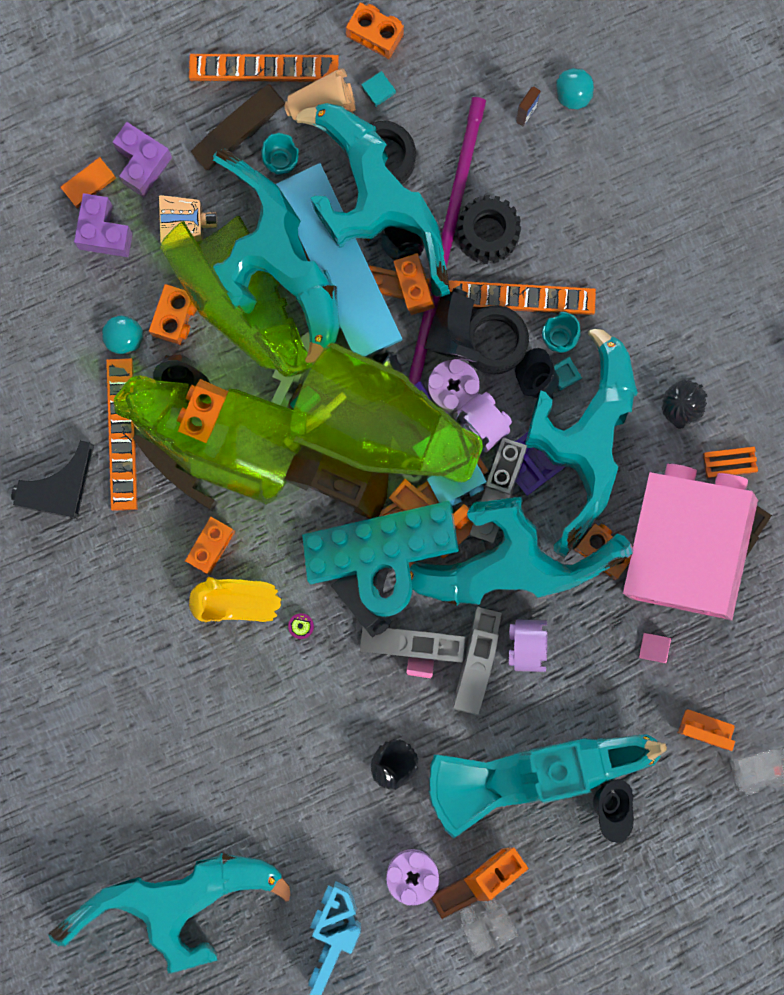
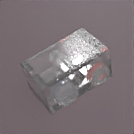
M783 748L728 760L736 791H744L745 795H751L760 792L759 787L769 785L770 789L784 786Z

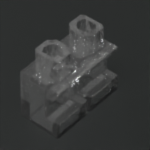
M496 897L490 901H481L486 912L479 916H476L472 905L459 910L463 923L461 927L474 958L496 947L485 924H488L498 946L519 936L503 904L500 905Z

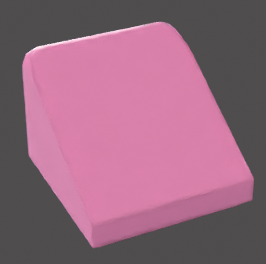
M643 633L639 658L666 663L671 638Z
M409 657L406 674L431 678L434 660Z

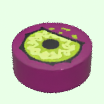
M299 613L289 620L288 629L293 637L306 639L313 633L314 622L308 615Z

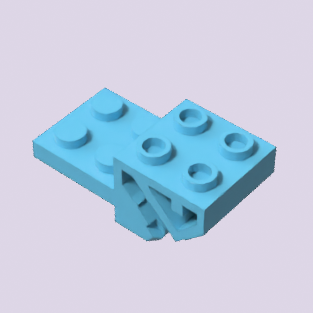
M335 881L333 887L328 885L321 901L325 905L323 911L317 910L310 928L314 929L312 937L325 942L319 958V962L322 965L320 969L314 968L308 986L311 987L310 995H322L341 950L351 954L361 932V923L357 920L355 921L353 916L356 915L357 907L351 889ZM347 918L349 923L344 924L345 921L343 919Z

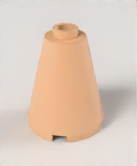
M336 70L288 95V101L284 104L288 117L292 116L293 120H296L297 115L302 110L325 103L342 106L351 113L356 111L351 84H346L343 77H347L345 70Z

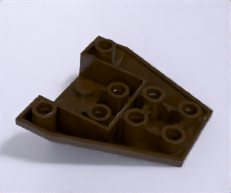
M346 399L296 453L283 480L306 491L308 488L314 489L354 507L353 512L368 519L379 517L387 499L392 435L377 412Z

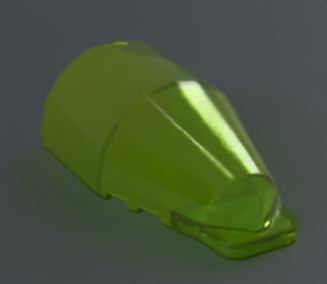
M240 215L234 217L218 231L199 242H196L184 221L177 224L164 237L160 249L200 316L262 368L277 370L285 377L303 374L311 368L312 363H306L305 361L308 352L301 341L293 318H288L284 308L288 305L287 301L279 295L277 287L280 286V283L268 272L257 271L251 276L248 289L255 296L257 303L253 311L247 314L240 305L235 308L227 294L228 291L222 285L213 268V265L222 263L230 256L236 240L251 234Z
M335 343L328 344L322 350L310 369L298 395L288 428V439L364 472L437 476L457 483L466 482L471 478L483 447L482 440L477 434L460 426L441 407H437L422 390L415 387L403 373Z
M139 375L131 377L117 393L113 400L116 414L132 420L133 426L188 473L197 479L265 505L274 501L286 484V481L283 479L293 457L300 450L304 438L306 414L237 389H228L229 392L207 443L178 432L181 424L177 422L182 407L187 409L190 400L186 399L190 389L189 384L157 381ZM200 395L202 402L211 403V398L208 395ZM190 418L194 425H202V421L199 418Z

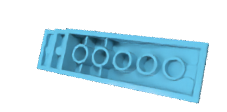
M321 163L276 183L301 220L298 227V236L309 260L315 261L321 270H327L332 284L337 286L339 325L356 361L358 362L402 341L400 332L356 238L347 241L344 246L339 248L313 210L310 198L316 195L326 196L334 211L343 212Z

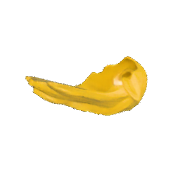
M208 577L205 582L197 584L191 591L189 608L194 618L201 622H219L221 620L268 622L273 621V618L277 617L275 611L281 606V598L276 595L278 590L275 589V585L267 582L240 579L216 580Z

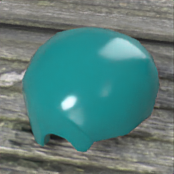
M578 68L563 71L556 83L558 101L568 109H580L587 106L594 93L591 75L584 69Z
M275 133L263 142L261 159L270 172L283 175L291 172L297 165L299 149L293 143L291 136Z
M560 312L558 316L548 318L542 329L543 343L551 351L561 353L573 349L581 335L579 321L574 315L567 312Z
M117 316L109 319L102 329L104 345L108 350L116 354L136 351L143 340L142 327L138 321L127 316Z

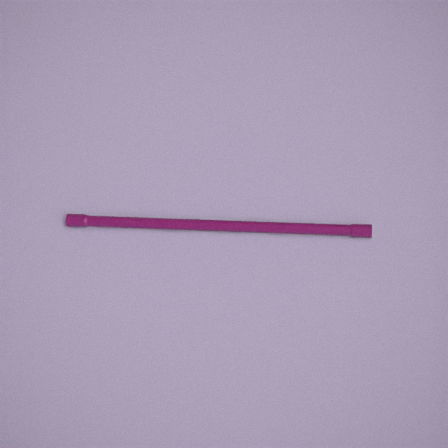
M472 97L467 127L441 235L446 268L477 134L486 105V100L480 97ZM433 294L432 298L435 308L423 312L406 390L421 381L428 351L424 349V345L440 299L439 296L436 297Z

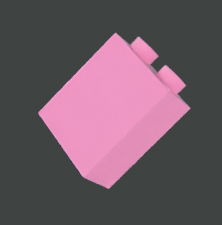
M667 464L664 475L650 472L623 594L636 601L732 620L758 499L753 491L746 490L748 479L736 475L718 473L715 484L695 481L697 470L677 464Z

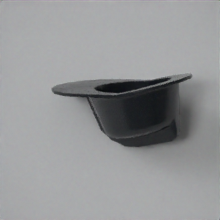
M533 348L525 353L524 358L515 368L520 389L526 396L538 398L540 391H544L550 399H554L553 392L558 387L559 376L547 351L541 348Z
M180 354L166 355L153 371V380L158 386L187 402H190V400L186 399L191 385L196 386L200 379L210 383L208 377L194 368L189 358ZM201 394V401L208 397V395Z
M616 779L608 784L601 785V788L597 790L593 798V808L599 816V826L603 836L610 842L619 843L625 841L633 829V791L627 782Z

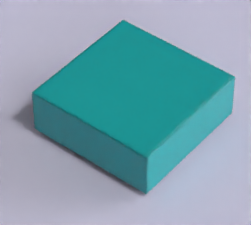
M382 71L361 84V88L375 107L396 94V90Z
M570 356L554 365L555 371L559 376L557 387L559 391L582 379Z

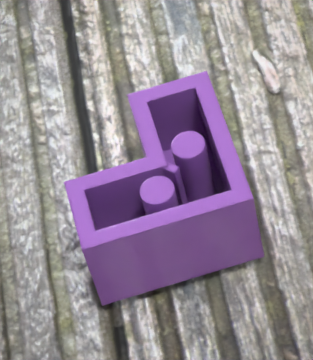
M126 122L113 141L116 150L130 159L119 177L125 186L140 196L145 197L172 156L167 147Z
M83 193L74 243L79 250L129 257L133 233L127 225L110 223L113 205L108 197Z

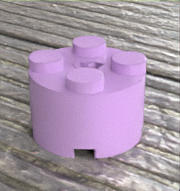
M459 359L440 363L434 368L429 377L428 393L439 411L454 414L479 392L477 373L469 364ZM449 383H452L453 385L457 383L458 391H449Z
M487 392L482 395L477 394L453 414L455 420L458 418L461 420L462 423L459 427L464 435L476 447L482 445L484 447L482 451L485 453L510 433L509 425L512 424L510 417L504 411L500 412L495 407V400Z
M516 619L515 624H510V640H514V650H509V666H514L515 671L546 672L547 667L541 666L542 661H547V632L542 631V626H547V620Z
M415 849L403 850L396 854L389 863L386 879L387 886L393 897L406 905L422 904L428 901L438 888L439 873L436 863L430 855L423 851ZM409 871L413 874L419 873L417 882L414 883L412 880H406Z

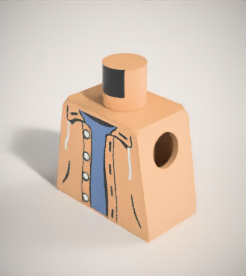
M159 196L160 240L164 249L203 241V228L217 227V213H202V205L199 200Z

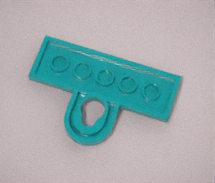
M450 501L302 534L307 581L310 585L357 574L362 603L371 613L383 617L399 613L407 606L411 599L412 582L409 562L459 552L453 509ZM383 568L393 569L396 575V583L393 586L394 592L388 598L381 597L379 590L373 584L375 574Z

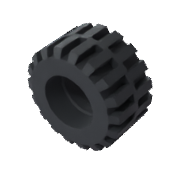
M484 195V199L475 198L472 204L469 202L465 206V210L461 211L457 226V239L459 238V246L464 248V254L467 257L469 255L473 256L472 260L476 262L478 259L483 260L482 264H488V261H493L494 264L498 263L501 258L503 260L506 259L509 253L515 250L521 232L520 216L516 215L517 210L515 207L511 208L509 206V201L505 199L502 202L499 196L490 199V195ZM490 218L499 222L504 232L498 240L484 241L475 234L474 225L479 220Z

